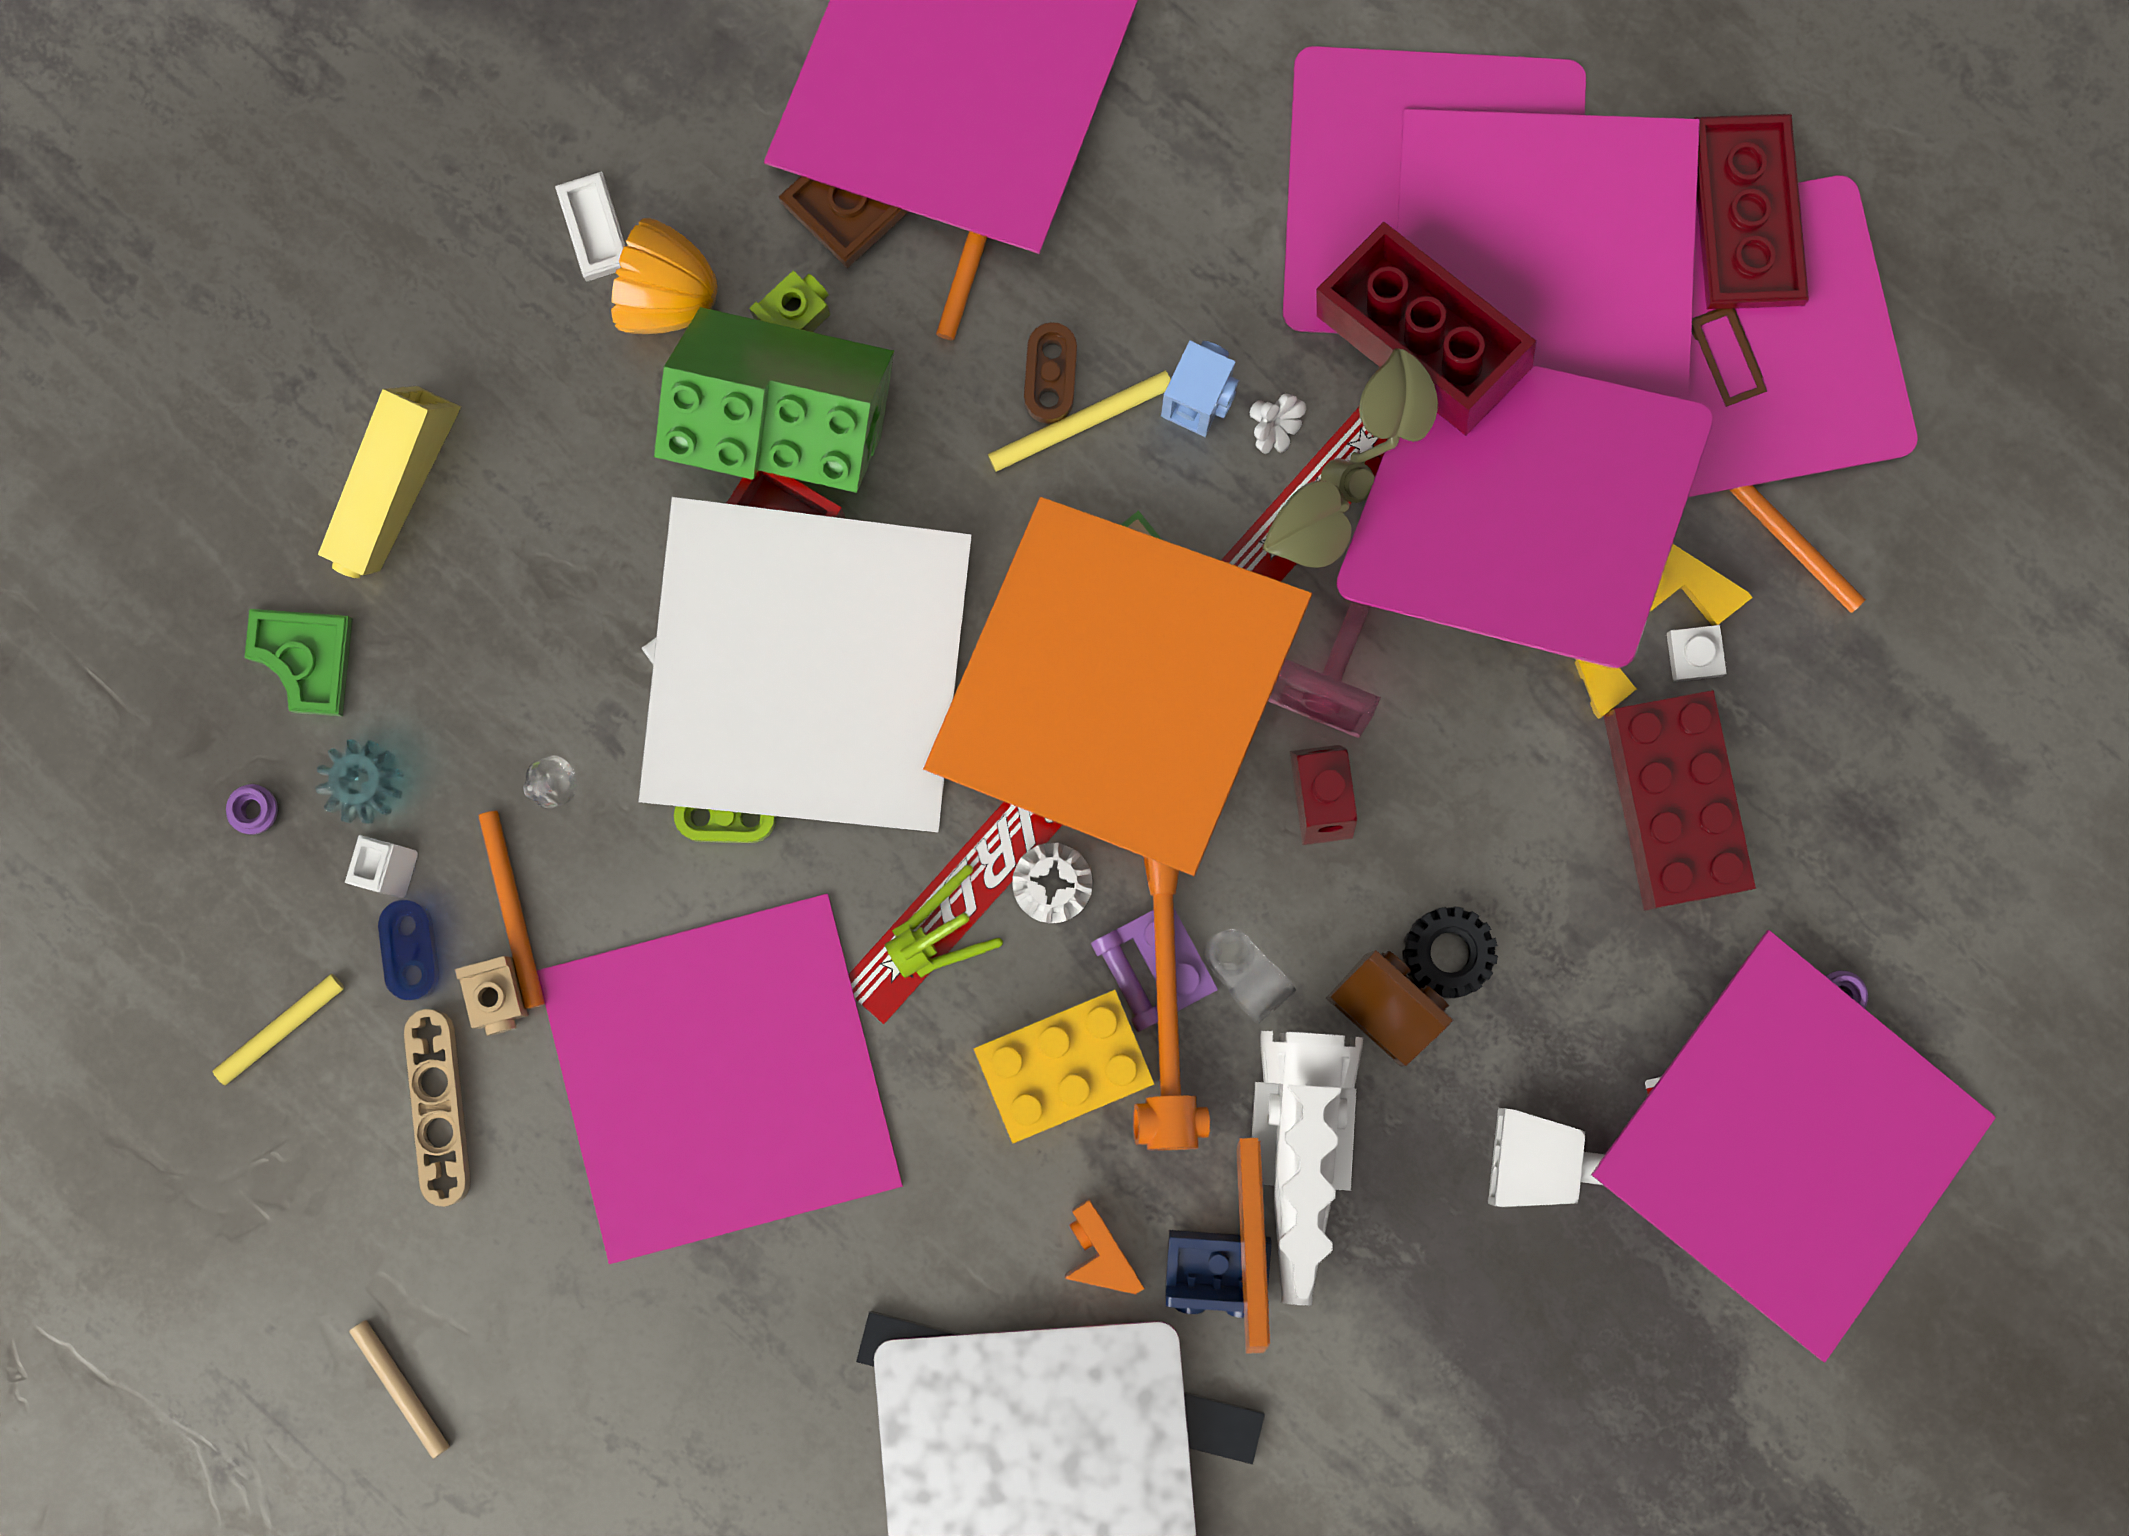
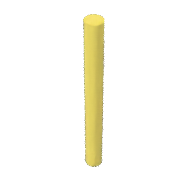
M1166 370L989 453V460L995 472L1000 471L1165 393L1171 379Z

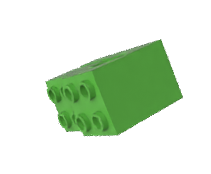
M700 307L663 368L654 457L748 479H754L759 470L857 493L870 464V458L874 455L881 439L894 351Z

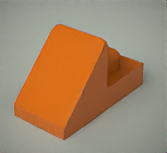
M1090 1198L1073 1208L1072 1212L1077 1220L1069 1224L1085 1251L1094 1246L1098 1253L1066 1273L1065 1279L1132 1294L1142 1291L1144 1289L1142 1282Z

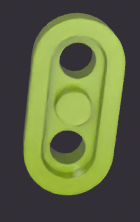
M676 806L674 810V821L677 829L682 835L696 842L757 843L766 839L772 833L776 824V816L760 814L759 823L755 827L750 828L743 824L744 813L708 809L710 812L709 822L704 826H696L693 822V815L700 808Z

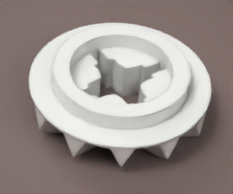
M1061 843L1041 844L1029 850L1020 858L1013 874V892L1017 903L1026 914L1041 922L1060 923L1075 917L1083 910L1091 896L1092 874L1090 867L1078 851ZM1053 861L1058 862L1059 877L1062 880H1067V883L1075 884V887L1057 889L1055 897H1052V903L1049 905L1047 904L1048 896H1046L1045 887L1038 885V882L1030 880L1031 877L1048 876L1049 870L1053 868Z

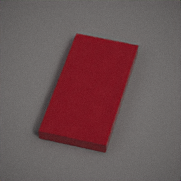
M1792 114L1694 117L1693 119H1699L1697 206L1706 309L1805 306L1809 301Z

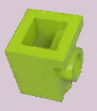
M794 270L759 303L755 302L749 308L753 318L756 320L813 332L831 315L828 305L824 302L829 296L825 288L811 274H807L802 279ZM793 297L801 300V306L796 311H787L783 308Z

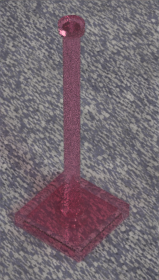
M1351 601L1323 673L1285 659L1268 702L1360 738L1374 716L1381 697L1346 684L1341 680L1371 606Z

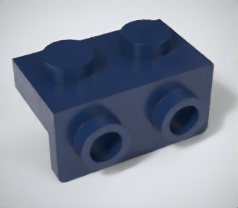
M1169 1230L1165 1305L1167 1307H1174L1177 1311L1185 1314H1200L1205 1310L1226 1311L1234 1317L1244 1318L1241 1236L1237 1234ZM1265 1236L1268 1288L1272 1242L1271 1237Z

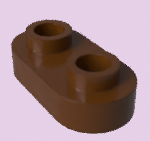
M1050 322L1038 326L1031 333L1027 345L1024 389L1025 406L1028 413L1035 420L1046 424H1052L1067 417L1074 402L1077 342L1071 330L1060 323ZM1055 344L1061 348L1062 352L1057 358L1051 359L1044 355V348L1047 345ZM1052 392L1057 395L1059 400L1056 405L1046 407L1041 404L1040 397L1044 393Z

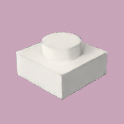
M1720 625L1671 630L1667 633L1673 682L1723 677L1727 674Z

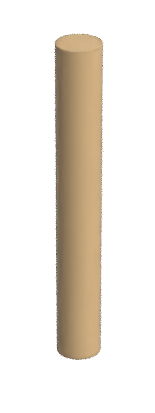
M364 1320L352 1328L349 1333L432 1459L449 1449L450 1446L368 1321Z

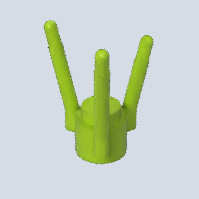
M971 865L964 866L907 922L892 930L895 938L884 945L904 978L915 972L922 978L935 969L986 953L1003 945L1001 938H994L930 959V957L937 954L934 943L969 921V915L966 913L960 914L928 934L922 927L913 931L973 872Z

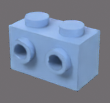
M1189 340L1164 393L1161 417L1206 437L1215 416L1217 415L1224 419L1236 395L1235 390L1239 380L1232 377L1236 361L1228 358L1229 352L1209 341H1202L1201 345Z

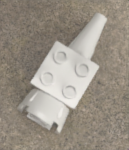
M1261 1031L1260 1043L1264 1083L1255 1082L1251 1138H1258V1141L1261 1143L1262 1184L1274 1186V1208L1282 1290L1281 1303L1312 1305L1319 1262L1332 1252V1242L1325 1235L1331 1201L1335 1198V1190L1351 1191L1356 1089L1354 1088L1363 1049V1037H1350L1349 1047L1344 1046L1345 1036L1286 1032L1280 1033V1042H1272L1273 1031Z

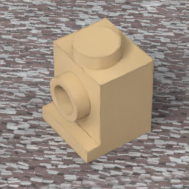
M502 956L455 969L457 979L460 980L472 1029L485 1028L487 1036L516 1029L515 1019L528 1016L513 957ZM492 987L498 993V1001L494 1006L487 1007L483 1002L482 995L486 989Z

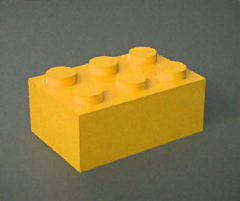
M1116 990L973 1048L1012 1144L1154 1085Z

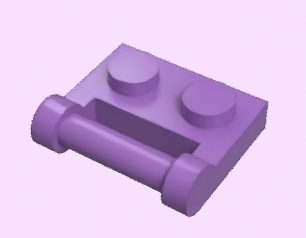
M1174 909L1177 1005L1179 1011L1218 989ZM1154 910L1090 943L1097 957L1102 955L1130 1006L1135 1016L1131 1021L1137 1032L1158 1022L1157 1005L1152 1007L1120 945L1131 939L1134 940L1156 982Z

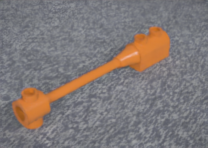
M1143 857L1150 895L1153 896L1161 1096L1145 1098V1103H1136L1134 1105V1139L1136 1145H1147V1150L1198 1149V1138L1209 1137L1210 1116L1207 1107H1197L1196 1096H1181L1173 895L1176 894L1179 870Z

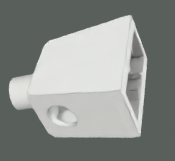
M1498 1108L1488 1204L1499 1207L1578 1203L1580 1182L1603 1185L1591 1174L1605 1154L1584 1152L1585 1131L1517 1110Z

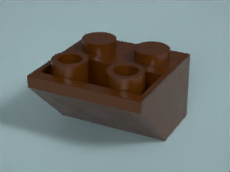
M1375 950L1365 954L1326 999L1399 1066H1407L1453 1021L1444 1012L1449 1007V1004L1429 986L1417 988L1407 979L1406 976L1411 970L1392 952L1388 950L1386 953L1382 952L1380 954Z

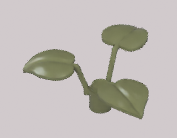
M1395 348L1388 360L1371 376L1362 392L1359 412L1365 429L1374 437L1388 438V440L1362 453L1353 452L1350 460L1340 458L1331 460L1323 468L1320 481L1310 482L1298 489L1288 499L1273 521L1263 545V549L1266 552L1286 558L1297 564L1314 568L1330 565L1344 553L1349 544L1352 529L1350 521L1343 513L1349 509V502L1359 503L1367 500L1375 479L1370 467L1364 464L1365 461L1394 449L1399 443V438L1413 442L1422 440L1428 434L1436 419L1438 400L1434 383L1425 367L1414 356L1403 349Z

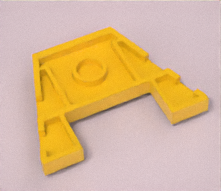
M1672 544L1650 611L1678 589H1682L1712 626H1716L1753 597L1748 591ZM1579 659L1575 661L1580 678L1584 680L1589 693L1592 710L1598 719L1637 690L1620 668H1610Z

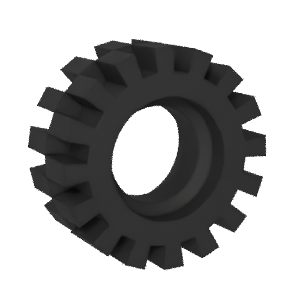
M1442 907L1426 913L1414 922L1410 932L1406 934L1404 939L1406 944L1405 949L1402 950L1403 959H1405L1406 965L1411 970L1408 976H1412L1415 980L1414 984L1418 988H1424L1427 985L1444 998H1458L1476 992L1483 987L1482 984L1486 980L1490 979L1494 973L1492 968L1497 964L1498 955H1495V947L1498 945L1496 937L1492 938L1491 927L1487 922L1483 923L1479 919L1478 914L1473 911H1465L1462 907ZM1441 934H1457L1467 943L1469 949L1468 961L1457 972L1449 973L1442 971L1432 961L1431 946L1434 940Z

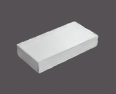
M602 171L555 186L585 281L616 273V270L620 268L619 258L626 243Z

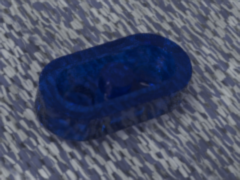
M410 900L392 902L382 911L378 921L385 984L388 990L397 998L410 1001L421 1000L434 991L439 980L432 918L428 910L417 902ZM410 916L415 921V930L410 935H404L400 930V923L404 918ZM413 966H417L422 973L421 980L415 985H411L406 979L407 971Z

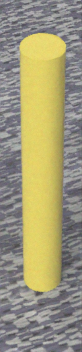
M330 974L212 1070L214 1076L220 1083L226 1086L344 990L343 984L335 975Z

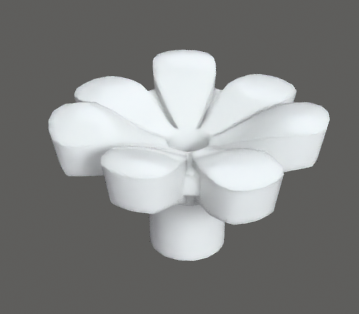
M1285 393L1281 395L1275 404L1258 400L1252 405L1250 416L1260 422L1254 430V436L1257 438L1256 447L1262 453H1269L1273 446L1280 453L1285 452L1290 447V438L1287 434H1296L1300 430L1302 420L1298 418L1302 417L1306 412L1305 402L1297 399L1296 396Z

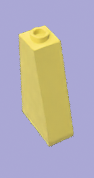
M418 386L382 389L318 553L319 556L333 562L332 569L352 578H360L361 575L381 571L461 406Z

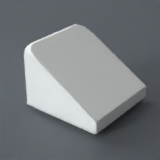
M359 835L345 883L390 896L404 898L408 891L418 852Z

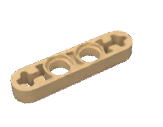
M423 1009L409 1017L404 1029L420 1189L424 1198L435 1206L445 1207L459 1203L466 1197L470 1189V1171L456 1038L452 1020L447 1014L439 1010ZM430 1017L432 1025L441 1026L442 1029L441 1035L433 1037L434 1053L445 1051L446 1060H427L419 1063V1054H429L427 1039L418 1038L417 1031L425 1027L426 1018ZM433 1067L443 1070L448 1079V1086L445 1092L437 1097H431L426 1094L421 1085L424 1073ZM436 1118L448 1120L453 1128V1137L450 1143L444 1147L432 1145L427 1137V1128L430 1122ZM455 1151L456 1161H445L448 1177H456L458 1183L457 1187L449 1189V1197L446 1198L444 1197L443 1190L434 1189L433 1180L440 1178L442 1175L441 1162L430 1164L429 1155L441 1156Z

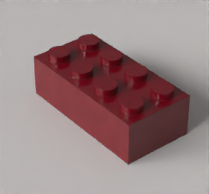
M1384 221L1316 289L1317 317L1379 367L1388 360L1395 348L1403 349L1414 356L1425 367L1434 383L1438 400L1437 413L1465 436L1533 368L1536 340Z
M1714 690L1615 708L1604 715L1644 911L1756 889Z

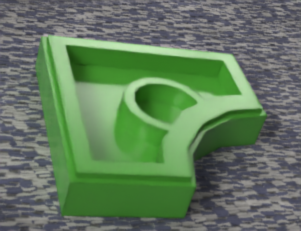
M249 609L244 658L265 664L278 674L287 691L289 711L303 714L343 716L352 618L342 615Z

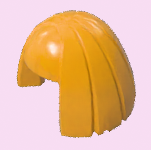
M650 218L641 219L639 225H635L626 240L627 246L623 247L619 258L620 268L616 270V274L619 277L614 279L612 288V303L615 304L611 309L613 323H616L615 327L618 330L630 334H657L684 329L689 326L700 307L712 309L718 291L715 273L701 251L682 234L657 220Z

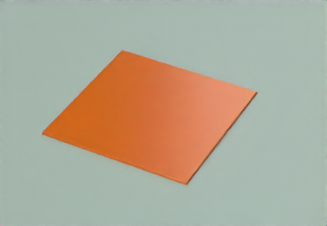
M1040 497L923 770L1195 877L1313 594Z

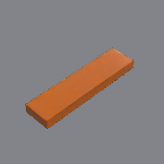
M1240 1138L1236 1149L1246 1354L1264 1353L1270 1345L1261 1143L1258 1141V1138Z

